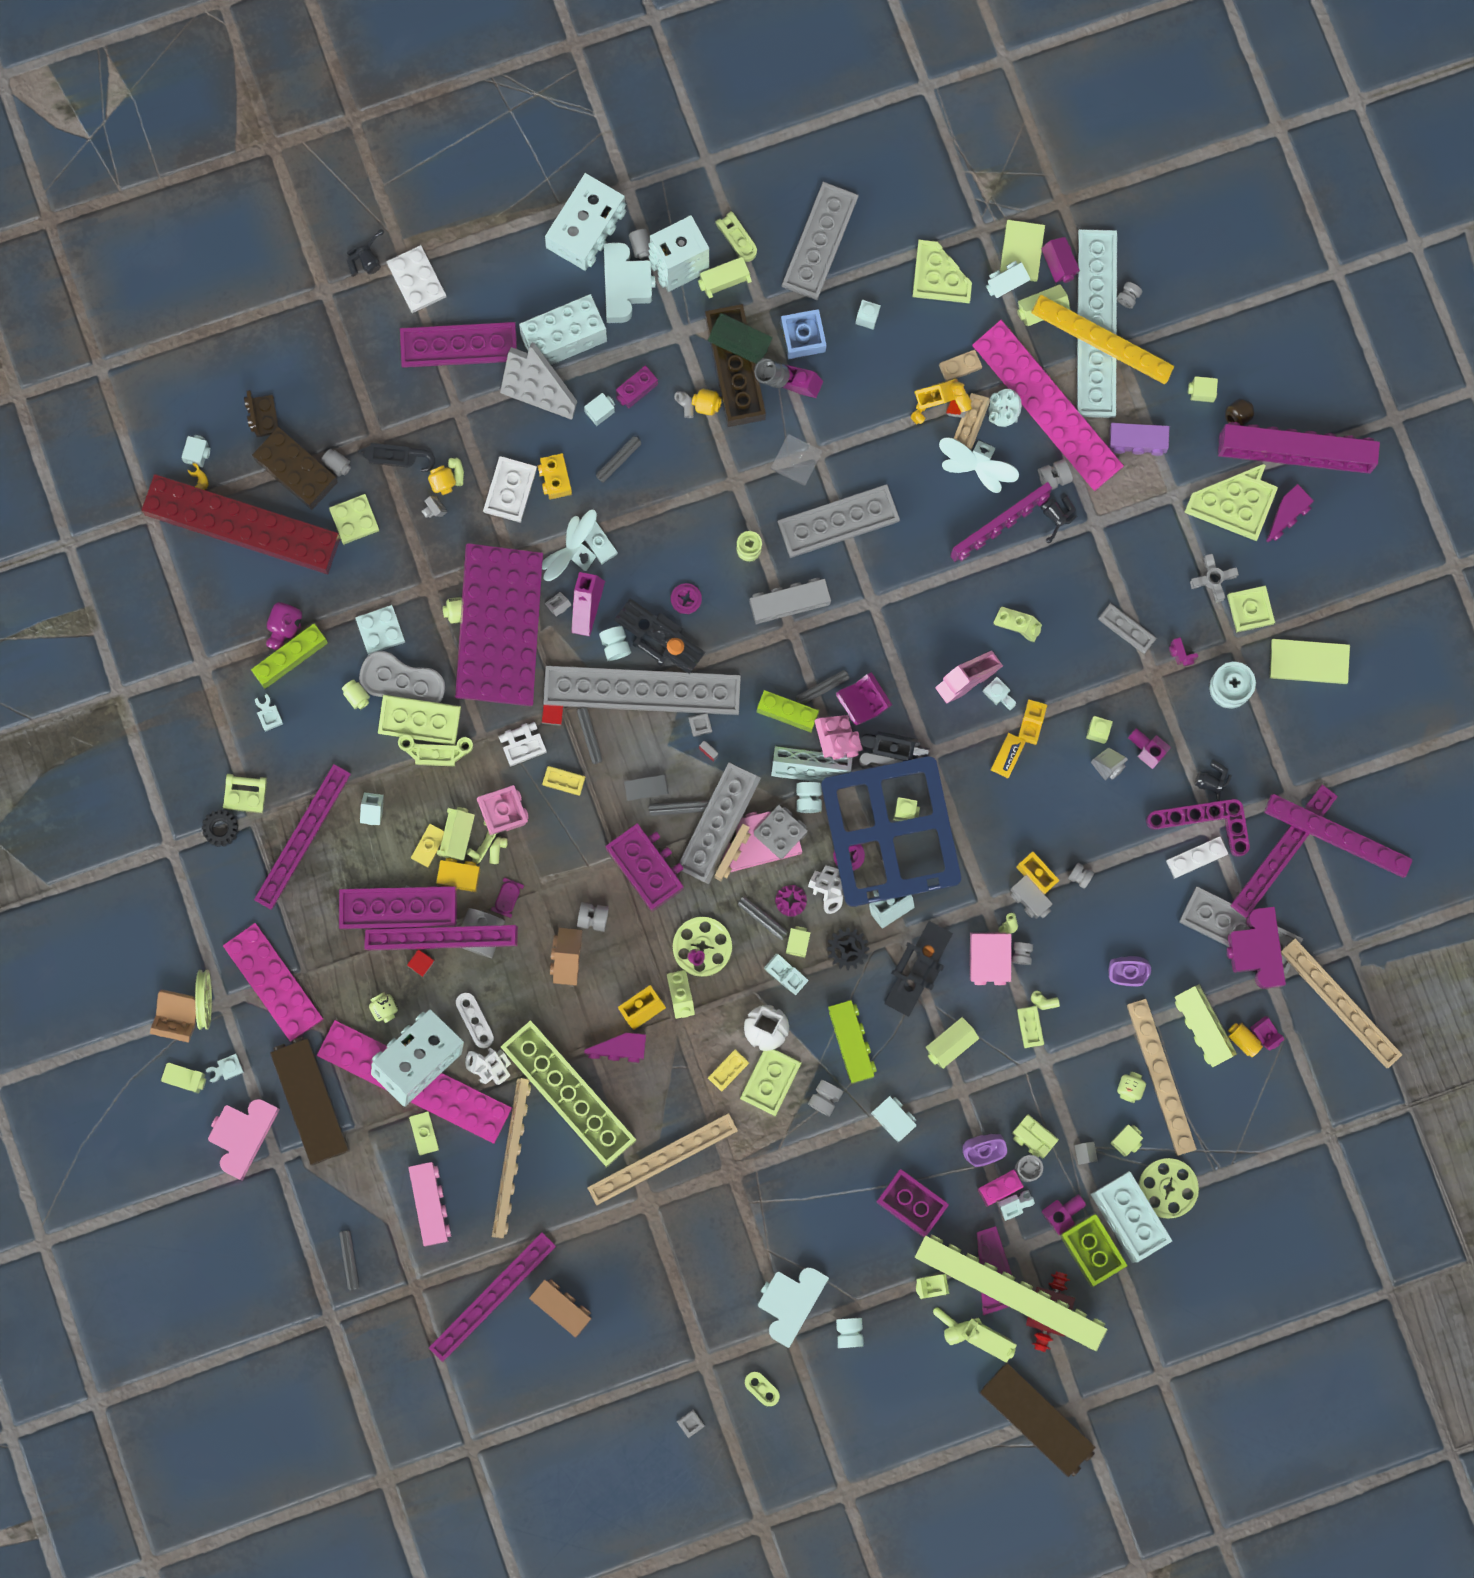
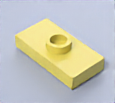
M548 766L542 785L580 796L586 777Z
M429 824L411 859L429 868L441 846L444 831Z
M734 1050L708 1079L722 1092L743 1071L749 1062L738 1051Z

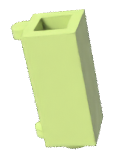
M743 257L700 273L698 284L701 291L705 290L708 298H712L713 293L744 281L750 283L752 280Z
M1061 285L1018 301L1019 309L1017 313L1020 320L1024 321L1025 326L1043 321V319L1031 313L1040 295L1070 310L1068 295Z
M457 807V810L448 808L447 813L449 814L440 850L437 851L438 856L456 859L457 861L464 860L475 816L468 813V809Z
M961 1017L926 1046L930 1053L928 1058L934 1065L938 1064L940 1067L945 1068L975 1043L979 1037L969 1023Z
M971 1318L962 1334L969 1343L1005 1362L1014 1356L1017 1345L1011 1339Z

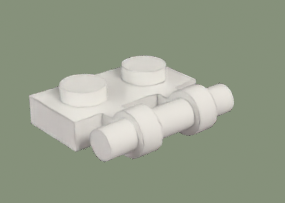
M535 722L528 725L527 723L522 724V727L512 731L509 729L504 734L498 736L501 743L505 741L510 743V745L503 747L510 767L547 753L540 734L531 735V731L537 729ZM525 734L526 739L515 742V737Z

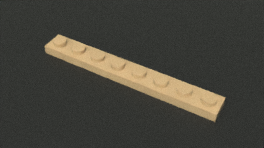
M1295 938L1281 950V955L1386 1068H1389L1402 1056L1400 1051Z
M1144 999L1128 1004L1127 1008L1176 1155L1179 1156L1197 1150L1147 1000Z
M520 1078L517 1079L492 1232V1237L504 1238V1235L508 1232L506 1220L512 1208V1204L509 1201L510 1195H513L515 1183L512 1182L513 1176L518 1171L516 1157L521 1152L519 1139L524 1132L522 1120L523 1116H526L528 1108L525 1101L526 1096H529L531 1090L528 1079Z
M728 1113L589 1186L588 1190L596 1205H599L738 1132Z

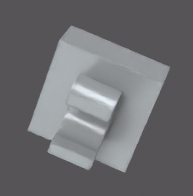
M430 496L425 500L428 507L422 510V513L426 518H431L434 515L442 517L447 513V510L437 497Z

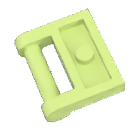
M227 774L223 809L263 813L267 778L260 777V779ZM233 784L259 787V792L232 790Z

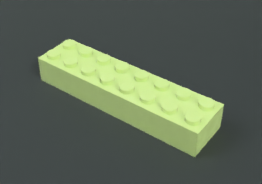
M531 1020L501 1046V1049L606 1167L636 1142L633 1135Z

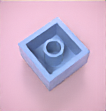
M819 309L781 316L780 324L788 359L826 352V341Z

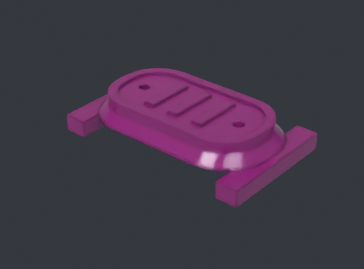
M504 878L503 882L505 883L502 885L495 902V907H492L491 911L511 918L512 914L510 912L515 906L520 888L523 889L524 885Z

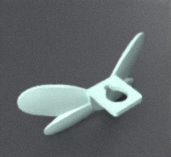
M943 438L939 443L942 452L951 458L943 462L942 467L944 470L955 473L976 470L982 483L994 493H999L1002 489L999 481L1014 482L1019 477V472L1013 465L1002 461L990 460L995 448L986 443L978 441L973 452L963 443L953 438ZM980 448H986L989 452L984 454Z
M589 510L581 520L578 516L572 517L566 532V548L549 555L542 561V569H547L544 574V580L551 581L557 578L565 570L570 560L575 562L584 571H587L596 555L586 548L582 542L589 535L596 522L597 513L595 510ZM580 553L588 554V561L584 564L580 561Z

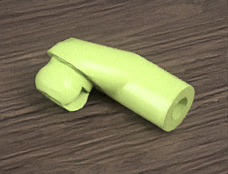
M457 457L455 459L450 458L448 460V467L454 468L455 486H462L464 470L461 460Z
M497 837L491 845L490 864H499L500 847L506 848L508 844L506 837Z
M1009 913L1006 915L1007 921L1002 923V926L998 929L1000 933L1011 934L1018 929L1015 914Z
M1040 991L1032 993V1003L1041 1010L1060 1007L1058 997L1047 999Z

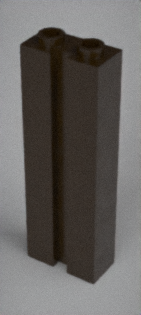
M300 1037L293 1040V1044L286 1047L285 1044L274 1047V1051L270 1052L308 1160L310 1165L313 1166L350 1151L310 1040Z
M1005 1363L978 1392L1066 1477L1070 1475L1074 1477L1081 1470L1079 1465L1084 1460L1088 1462L1095 1454L1093 1450L1096 1447L1008 1363Z

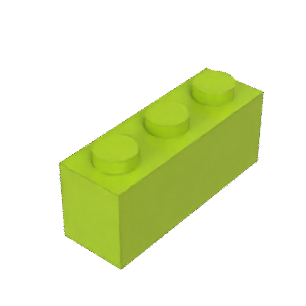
M764 690L757 713L812 733L819 710Z

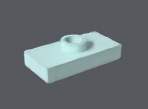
M595 522L585 541L599 562L603 564L617 555L618 552L597 522Z

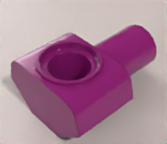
M1137 728L1128 737L1129 740L1142 750L1138 757L1152 769L1171 749L1157 735L1150 740ZM1150 748L1158 749L1159 756L1151 755Z
M1077 1195L1064 1205L1056 1200L1041 1212L1056 1234L1061 1235L1075 1224L1071 1217L1083 1209L1086 1204L1080 1195ZM1055 1212H1060L1063 1215L1061 1223L1054 1221L1053 1215Z

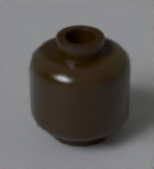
M1237 399L1226 408V421L1228 423H1239L1240 426H1244L1254 417L1253 405L1244 399Z

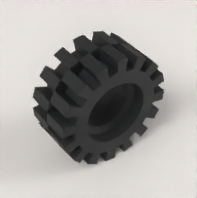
M225 810L212 811L210 815H206V819L202 822L203 836L210 844L217 847H225L227 844H232V841L236 840V835L239 833L237 820L231 813ZM218 821H223L228 826L227 832L222 836L215 835L213 832V826Z

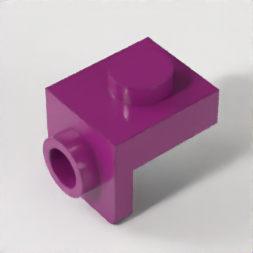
M1181 637L1173 639L1169 650L1171 656L1175 657L1177 665L1189 666L1194 664V660L1198 658V653L1186 656Z
M1264 1016L1250 1027L1257 1039L1261 1041V1045L1268 1050L1277 1048L1284 1040L1283 1035L1277 1032L1267 1016Z

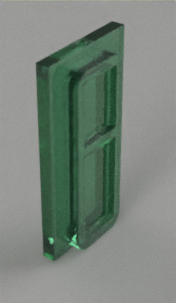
M721 313L707 341L757 364L767 353L773 337Z

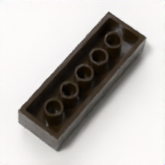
M743 304L705 311V321L727 426L732 427L765 420L766 412L760 383L755 377L756 364Z

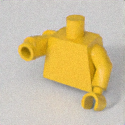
M952 379L916 390L915 394L918 404L916 406L917 410L911 414L913 422L916 425L924 422L925 417L922 412L926 408L952 400L956 401L961 412L971 410L972 401L963 387L965 385L958 382L957 379Z

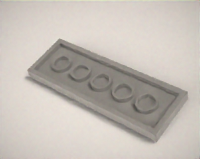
M825 182L822 183L782 283L783 288L818 300L859 195Z
M887 485L778 520L777 523L789 557L792 558L900 522L889 488Z
M728 763L679 862L684 868L683 872L707 884L710 883L757 788L760 777Z
M1199 887L1195 888L1179 923L1228 947V935L1231 932L1251 929L1247 925V917H1243L1230 906L1231 903ZM1277 926L1281 950L1294 938L1301 944L1303 938ZM1282 956L1284 974L1286 975L1291 964Z

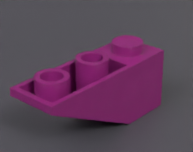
M785 365L789 369L790 377L783 388L800 395L817 398L823 380L814 371Z
M1298 484L1280 501L1266 540L1268 543L1272 539L1278 540L1284 534L1282 532L1284 528L1288 527L1290 529L1298 521L1296 518L1300 514L1304 516L1312 509L1310 505L1313 503V500Z
M579 572L573 601L572 633L588 637L591 635L605 581L597 575Z
M625 1033L585 1049L584 1053L591 1059H600V1056H607L608 1060L620 1061V1058H628V1062L639 1063L640 1060H644L646 1035Z

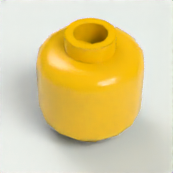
M700 389L698 394H694L692 405H695L697 413L712 416L719 412L722 398L719 397L716 391Z
M443 465L430 471L431 474L428 476V481L434 493L441 492L442 495L453 491L451 487L456 485V480L450 468H445Z

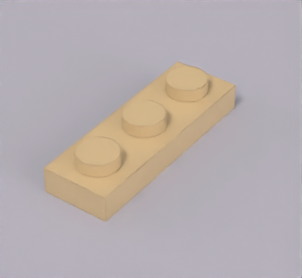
M973 393L970 395L972 409L966 411L964 418H961L954 439L963 443L970 450H972L990 403L988 397Z
M742 824L715 874V879L722 881L723 878H728L732 871L730 867L732 861H737L742 852L739 850L742 843L746 844L751 834L748 833L750 827Z

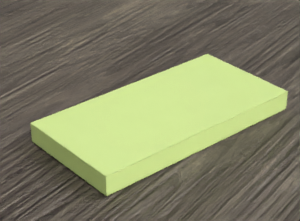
M1272 639L1270 678L1347 684L1350 645Z
M383 695L378 734L397 737L410 735L413 739L456 745L461 706Z

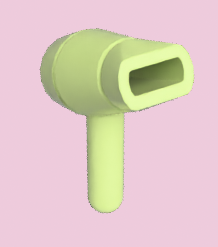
M935 1308L933 1310L934 1315L949 1326L948 1329L944 1330L946 1341L950 1345L964 1341L965 1338L962 1334L970 1321L958 1324L941 1309ZM979 1318L974 1319L981 1323Z

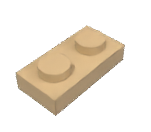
M975 350L939 363L945 381L957 379L982 369Z

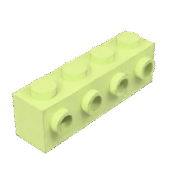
M1200 984L1175 997L1176 1007L1186 1017L1184 1019L1189 1029L1193 1030L1195 1034L1194 1040L1199 1047H1202L1204 1059L1208 1064L1214 1067L1237 1055Z

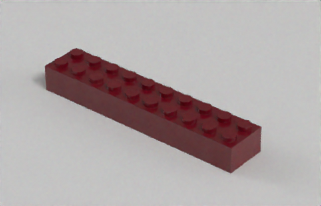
M156 474L153 476L142 507V512L145 516L325 574H329L341 539L339 533Z

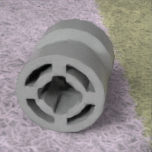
M1126 282L1123 292L1117 296V301L1121 305L1132 309L1136 303V298H1139L1143 291L1134 283Z
M1078 862L1068 879L1072 882L1077 881L1079 886L1085 889L1095 872L1090 869H1084L1083 865Z
M1015 942L1013 946L1015 955L1012 957V963L1031 965L1032 958L1030 953L1033 951V944Z

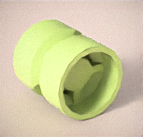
M745 531L738 537L736 547L738 556L744 561H754L760 556L762 540L756 532Z

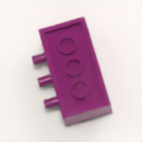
M637 823L605 847L644 903L653 912L684 890V886L676 877V874L684 868L678 863L670 869L664 859L672 854L671 850L667 847L659 853L652 844L660 838L658 832L656 831L647 837Z

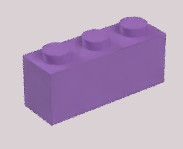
M1111 423L1109 427V448L1114 453L1121 454L1125 453V451H1131L1133 454L1141 455L1144 452H1149L1152 455L1161 456L1168 450L1169 426Z

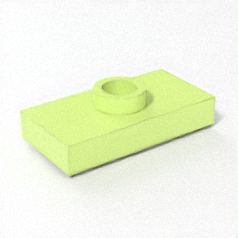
M1037 1006L1017 1009L1024 1048L1044 1045Z
M429 1112L409 1117L419 1155L438 1151L439 1148Z

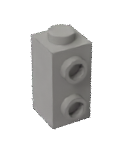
M1027 875L1010 889L1012 892L1011 897L1017 903L1021 902L1025 906L1024 911L1029 917L1032 918L1034 916L1037 919L1041 916L1044 918L1051 912V901Z

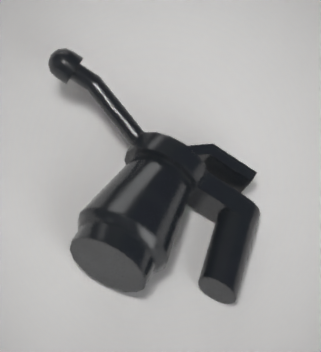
M383 229L378 230L367 245L360 248L354 247L347 252L350 256L347 258V264L352 277L358 274L355 261L359 258L364 271L369 275L376 273L381 268L379 260L371 252L370 246L379 235L384 234Z
M1067 495L1062 499L1063 504L1068 510L1066 514H1064L1058 502L1052 498L1041 507L1043 514L1054 521L1056 525L1052 536L1046 539L1047 543L1052 542L1060 526L1070 524L1078 517L1075 515L1071 520H1066L1076 511Z
M1212 759L1210 766L1221 773L1220 778L1218 779L1208 772L1199 771L1194 785L1199 789L1217 793L1218 802L1220 801V792L1229 784L1232 775L1229 774L1226 783H1224L1228 768ZM1216 808V810H1214V812H1213V814H1214L1215 816H1218V814H1219V811H1218L1217 808Z

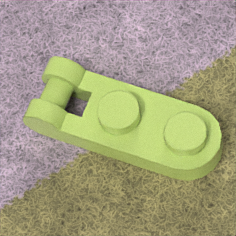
M733 212L726 214L727 217L715 221L716 226L723 233L739 258L743 257L745 262H750L756 257V245ZM731 223L733 227L728 229L726 226Z

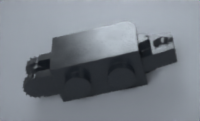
M878 731L877 735L866 733L860 739L862 746L874 749L873 754L906 761L918 759V756H929L930 748L920 746L921 742L915 738Z

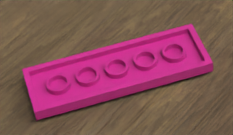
M256 923L223 945L290 1042L324 1020Z

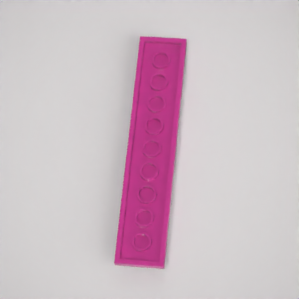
M1000 320L972 345L1007 388L1018 393L1023 407L1094 491L1098 490L1124 467L1122 462L1003 320Z
M335 1020L317 1056L386 1090L371 1075L373 1057L380 1051L383 1053L388 1047ZM443 1073L411 1101V1103L495 1144L512 1110L511 1107Z

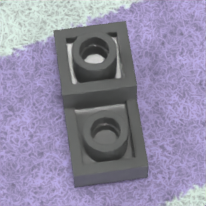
M666 774L624 781L627 801L669 794Z

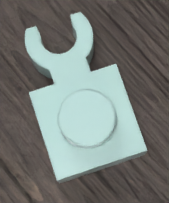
M267 694L265 695L266 702L264 704L259 703L258 698L255 699L256 705L262 709L257 714L265 732L283 725L276 706L270 707L271 700Z
M237 1054L217 1061L218 1068L209 1067L206 1069L207 1073L211 1071L216 1073V1076L210 1079L212 1083L217 1082L222 1075L225 1080L244 1073Z

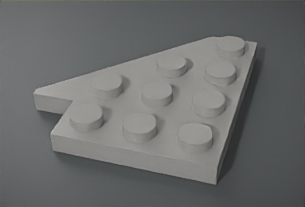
M531 343L528 353L511 347L507 357L500 393L572 420L577 400L536 344Z

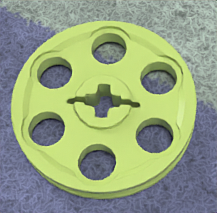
M696 917L688 920L677 930L673 940V953L677 963L687 973L695 976H710L719 972L729 961L732 952V941L727 929L717 920L708 917ZM702 922H708L711 925L709 932L704 933L700 931L699 926ZM685 929H689L693 933L692 938L689 940H685L681 936L682 931ZM718 934L725 935V944L718 945L715 942V937ZM701 941H704L706 946L713 947L714 949H704L705 969L698 972L694 969V964L688 961V958L681 959L678 953L683 948L689 951L692 949L700 950V948L691 946V944L700 945ZM719 953L723 956L724 960L721 964H715L712 961L714 954Z
M198 970L196 978L195 1006L199 1030H202L203 1027L209 1029L211 1024L212 986L209 970H205V972Z
M1171 1158L1160 1159L1147 1166L1141 1174L1138 1183L1148 1202L1153 1196L1159 1199V1206L1153 1208V1210L1160 1218L1170 1219L1184 1215L1194 1206L1199 1193L1198 1180L1193 1170L1184 1162ZM1161 1163L1166 1164L1169 1168L1168 1173L1165 1175L1160 1174L1158 1171V1166ZM1185 1169L1187 1171L1188 1177L1186 1180H1180L1177 1177L1178 1170ZM1147 1177L1153 1178L1155 1182L1154 1187L1151 1189L1144 1186V1180ZM1170 1182L1171 1188L1174 1189L1167 1194L1163 1186L1168 1185ZM1185 1188H1189L1193 1192V1197L1190 1200H1186L1182 1196ZM1171 1202H1175L1179 1206V1210L1175 1214L1170 1213L1168 1210V1205Z

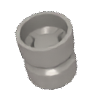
M1065 459L1054 462L1052 467L1046 465L1038 469L1042 485L1048 482L1052 490L1057 488L1058 484L1063 486L1073 482L1070 468Z
M581 902L577 927L588 929L591 926L593 930L605 932L609 907L602 905L593 907L591 903Z
M821 1080L816 1088L817 1094L812 1095L808 1105L830 1117L835 1108L834 1102L839 1101L843 1091Z
M1027 1155L1018 1160L1015 1165V1172L1019 1179L1024 1182L1037 1180L1043 1172L1042 1161L1034 1155Z

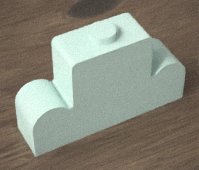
M605 243L607 323H624L632 317L631 304L652 302V288H655V276H651L650 261H630V249L627 245L623 243Z
M806 1268L799 1275L800 1283L780 1272L774 1275L770 1283L766 1281L761 1290L764 1294L758 1303V1307L778 1318V1321L773 1322L769 1327L771 1338L787 1348L790 1347L829 1277L813 1268Z

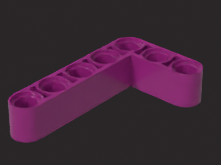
M1237 799L1154 811L1146 818L1147 826L1153 830L1225 819L1230 852L1234 856L1240 857L1245 855L1250 847L1244 808ZM1231 803L1236 804L1238 807L1236 814L1230 813L1228 809ZM1214 806L1218 809L1219 814L1217 817L1210 815V807ZM1192 809H1195L1199 812V818L1197 820H1194L1190 817V811ZM1176 812L1179 814L1180 820L1178 823L1172 822L1170 818L1171 813ZM1153 815L1160 817V825L1155 826L1152 824L1151 817ZM1233 823H1238L1241 826L1240 833L1232 831ZM1237 842H1241L1244 845L1242 853L1235 850Z

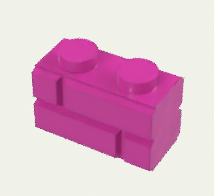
M1012 1170L977 1190L985 1205L989 1206L1023 1188V1185L1015 1170Z

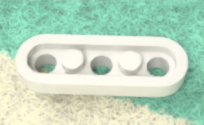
M470 993L460 994L457 997L456 1006L475 1044L483 1049L490 1047L494 1041V1036L474 996ZM464 1000L470 1001V1005L468 1007L463 1006ZM475 1017L479 1019L476 1025L471 1022ZM482 1035L488 1037L486 1042L480 1041Z

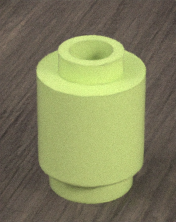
M351 680L342 688L344 691L343 695L354 709H363L369 704L370 696L359 682L356 683L355 680Z

